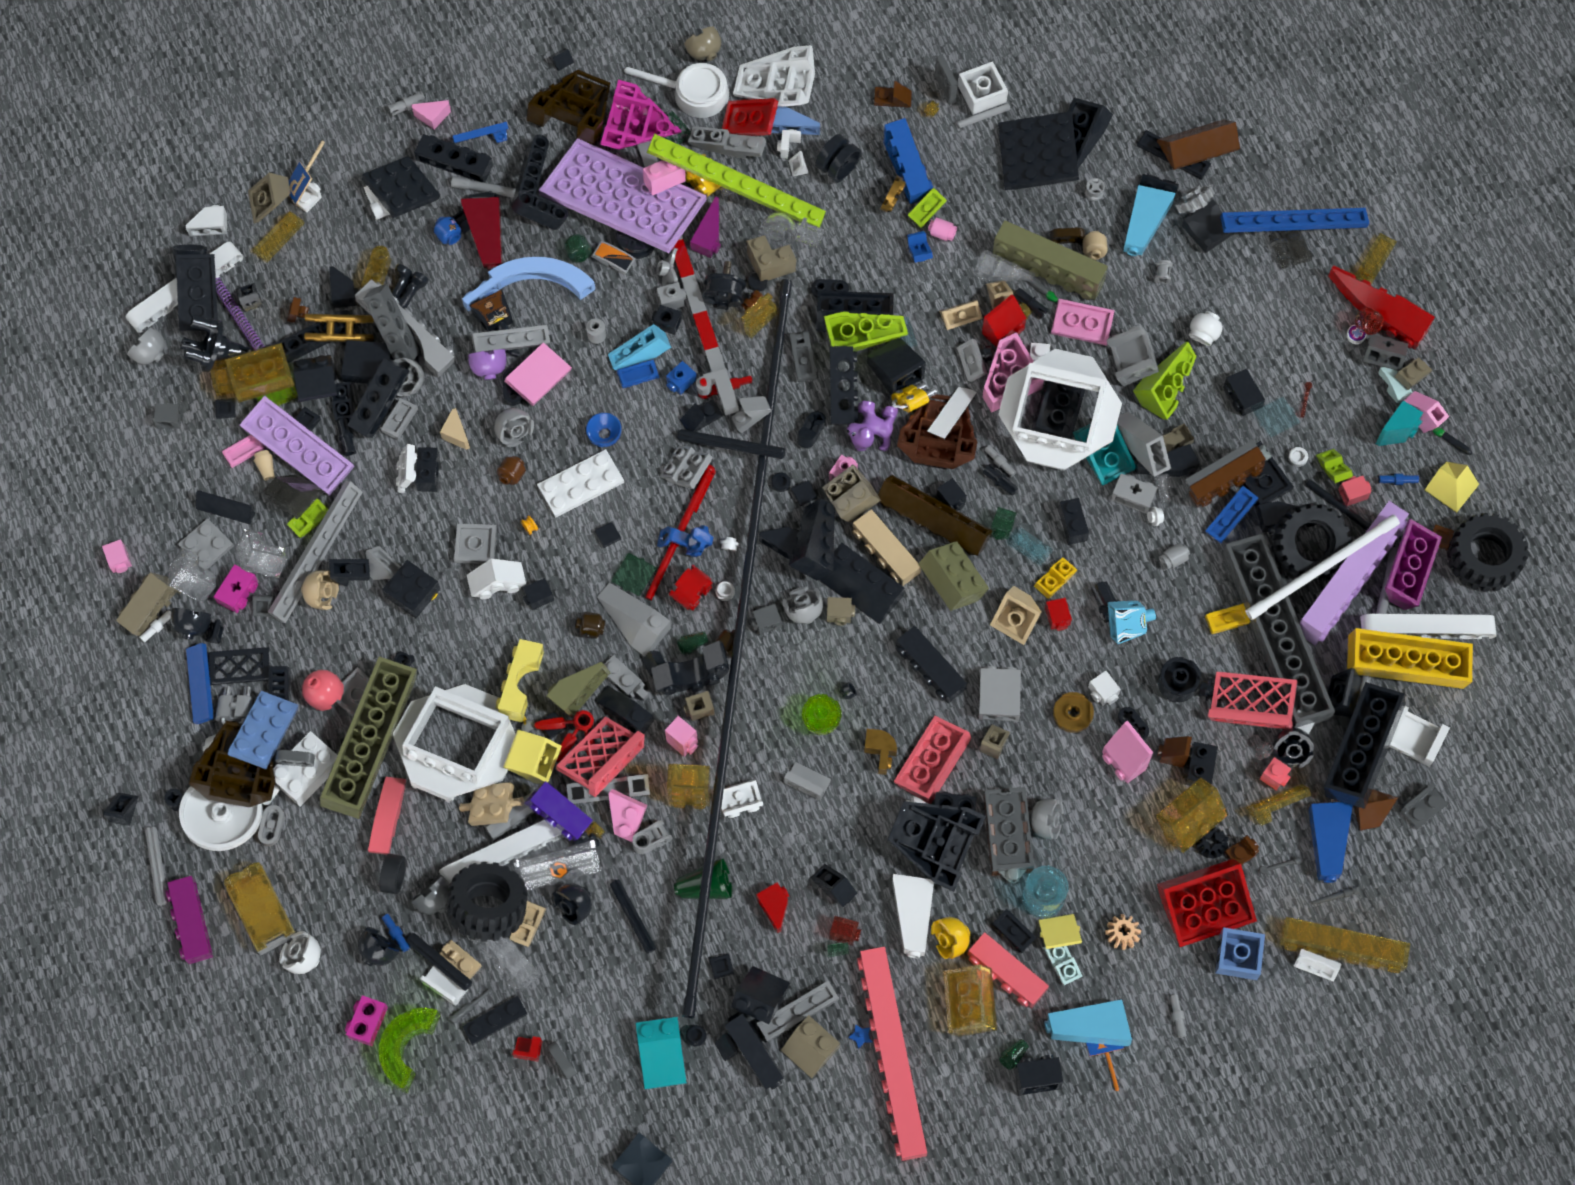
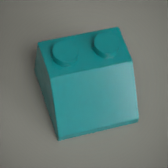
M1403 400L1382 429L1376 445L1404 443L1409 437L1413 439L1423 422L1420 420L1423 412Z

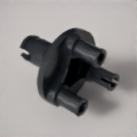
M193 315L190 326L207 331L206 337L203 341H195L183 337L182 345H180V349H185L183 358L199 362L202 371L207 373L210 372L215 361L229 360L238 363L250 356L248 351L251 349L248 346L232 342L225 335H222L223 322L221 320H208Z

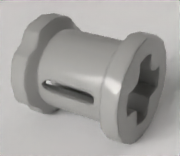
M1168 260L1157 261V275L1154 281L1163 284L1171 283L1170 270L1173 267V263Z

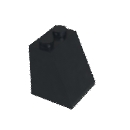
M901 338L888 341L884 346L871 350L867 355V364L890 395L896 393L897 390L918 383L925 377L926 362Z

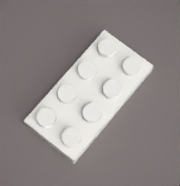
M604 450L538 483L537 486L556 518L623 484L624 479L607 450Z

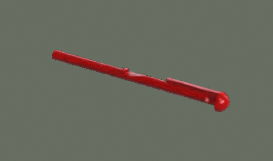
M709 464L704 471L679 523L678 530L684 532L693 512L697 513L716 473L714 466ZM670 543L646 593L645 599L652 601L679 544Z

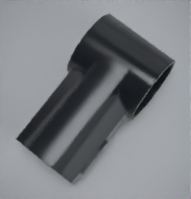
M1102 581L1093 586L1091 591L1099 605V613H1102L1105 619L1103 621L1107 623L1109 622L1108 602H1118L1119 600L1115 599L1108 582Z

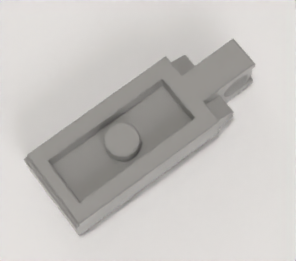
M614 655L604 664L611 672L607 678L628 697L633 698L636 695L642 701L648 698V692L643 689L645 684Z

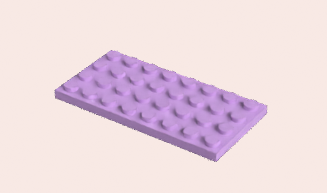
M578 138L539 189V195L667 253H670L707 200L706 195L682 184L652 196L644 184L643 167Z

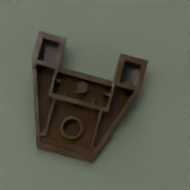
M576 70L562 78L560 83L550 85L548 90L536 93L528 103L527 121L544 127L549 119L553 117L577 127V138L595 145L601 138L611 83L581 70ZM578 75L583 76V77H585V78H588V79H590V80H593V81H595V82H597V83H600V84H602V85H605V86L598 85V84H596V83H594V82H591V81H589V80H586V79H584V78H581V77H579Z

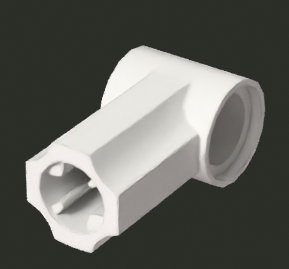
M364 187L375 219L378 220L390 215L369 187Z

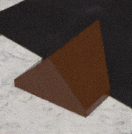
M1373 789L1365 809L1353 806L1360 831L1380 827L1398 797Z

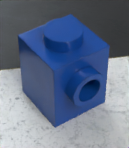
M683 361L666 375L667 387L673 393L677 392L680 395L697 380L696 372Z

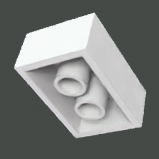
M311 731L291 751L315 754L314 766L302 767L278 763L273 769L275 785L299 807L328 779L337 758V754Z

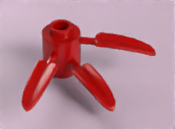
M581 710L574 714L572 720L565 721L563 717L551 718L536 722L534 727L540 730L563 729L566 726L565 724H573L575 730L572 734L568 733L560 744L562 747L556 762H559L576 742L577 737L575 735L579 730L584 731L585 736L589 734L588 729L592 727L594 718L589 711ZM580 717H584L586 719V723L584 725L579 723ZM591 739L590 745L595 744L594 739ZM591 750L592 756L598 755L597 750ZM593 761L594 767L599 766V761Z

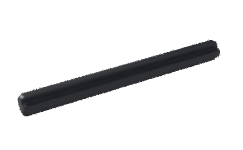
M684 429L679 430L677 436L678 440L778 459H783L786 453V449L782 447Z

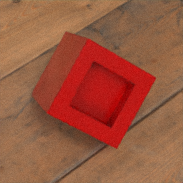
M535 1036L532 1039L518 1037L512 1055L514 1058L538 1062L543 1041L540 1037Z

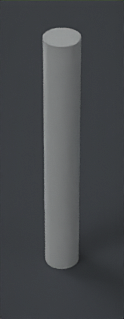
M1006 103L957 121V125L960 129L1009 111L1010 106Z

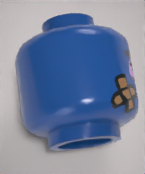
M441 217L436 221L434 233L443 244L453 245L460 240L462 229L452 217Z

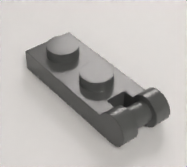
M808 330L802 331L799 334H795V332L789 333L797 381L816 380L817 375Z

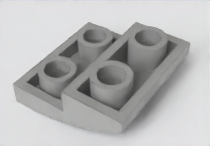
M679 445L669 462L665 465L660 477L673 484L694 489L713 457L709 453L697 452L692 447Z

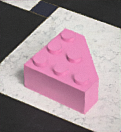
M1017 332L999 341L984 385L983 399L991 413L1000 409L1008 377L1026 367L1029 363L1034 362ZM1032 377L1028 395L1041 390L1044 380Z

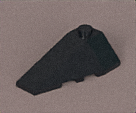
M1073 98L1068 111H1072L1079 168L1106 131L1113 114L1104 105Z

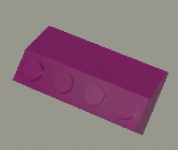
M1409 519L1385 586L1389 601L1403 610L1419 606L1442 539L1441 536L1412 519Z

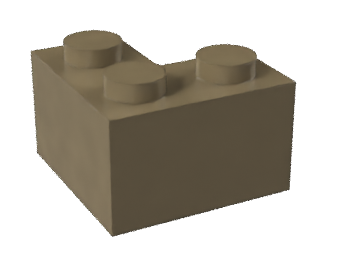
M765 235L747 241V255L760 281H769L796 272V258L790 245L771 250Z

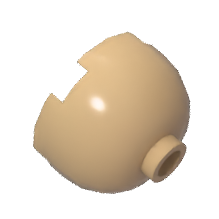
M318 570L310 573L305 578L301 587L305 602L309 606L320 610L331 609L332 597L336 598L339 591V584L330 579L329 570ZM322 598H329L327 601H321Z

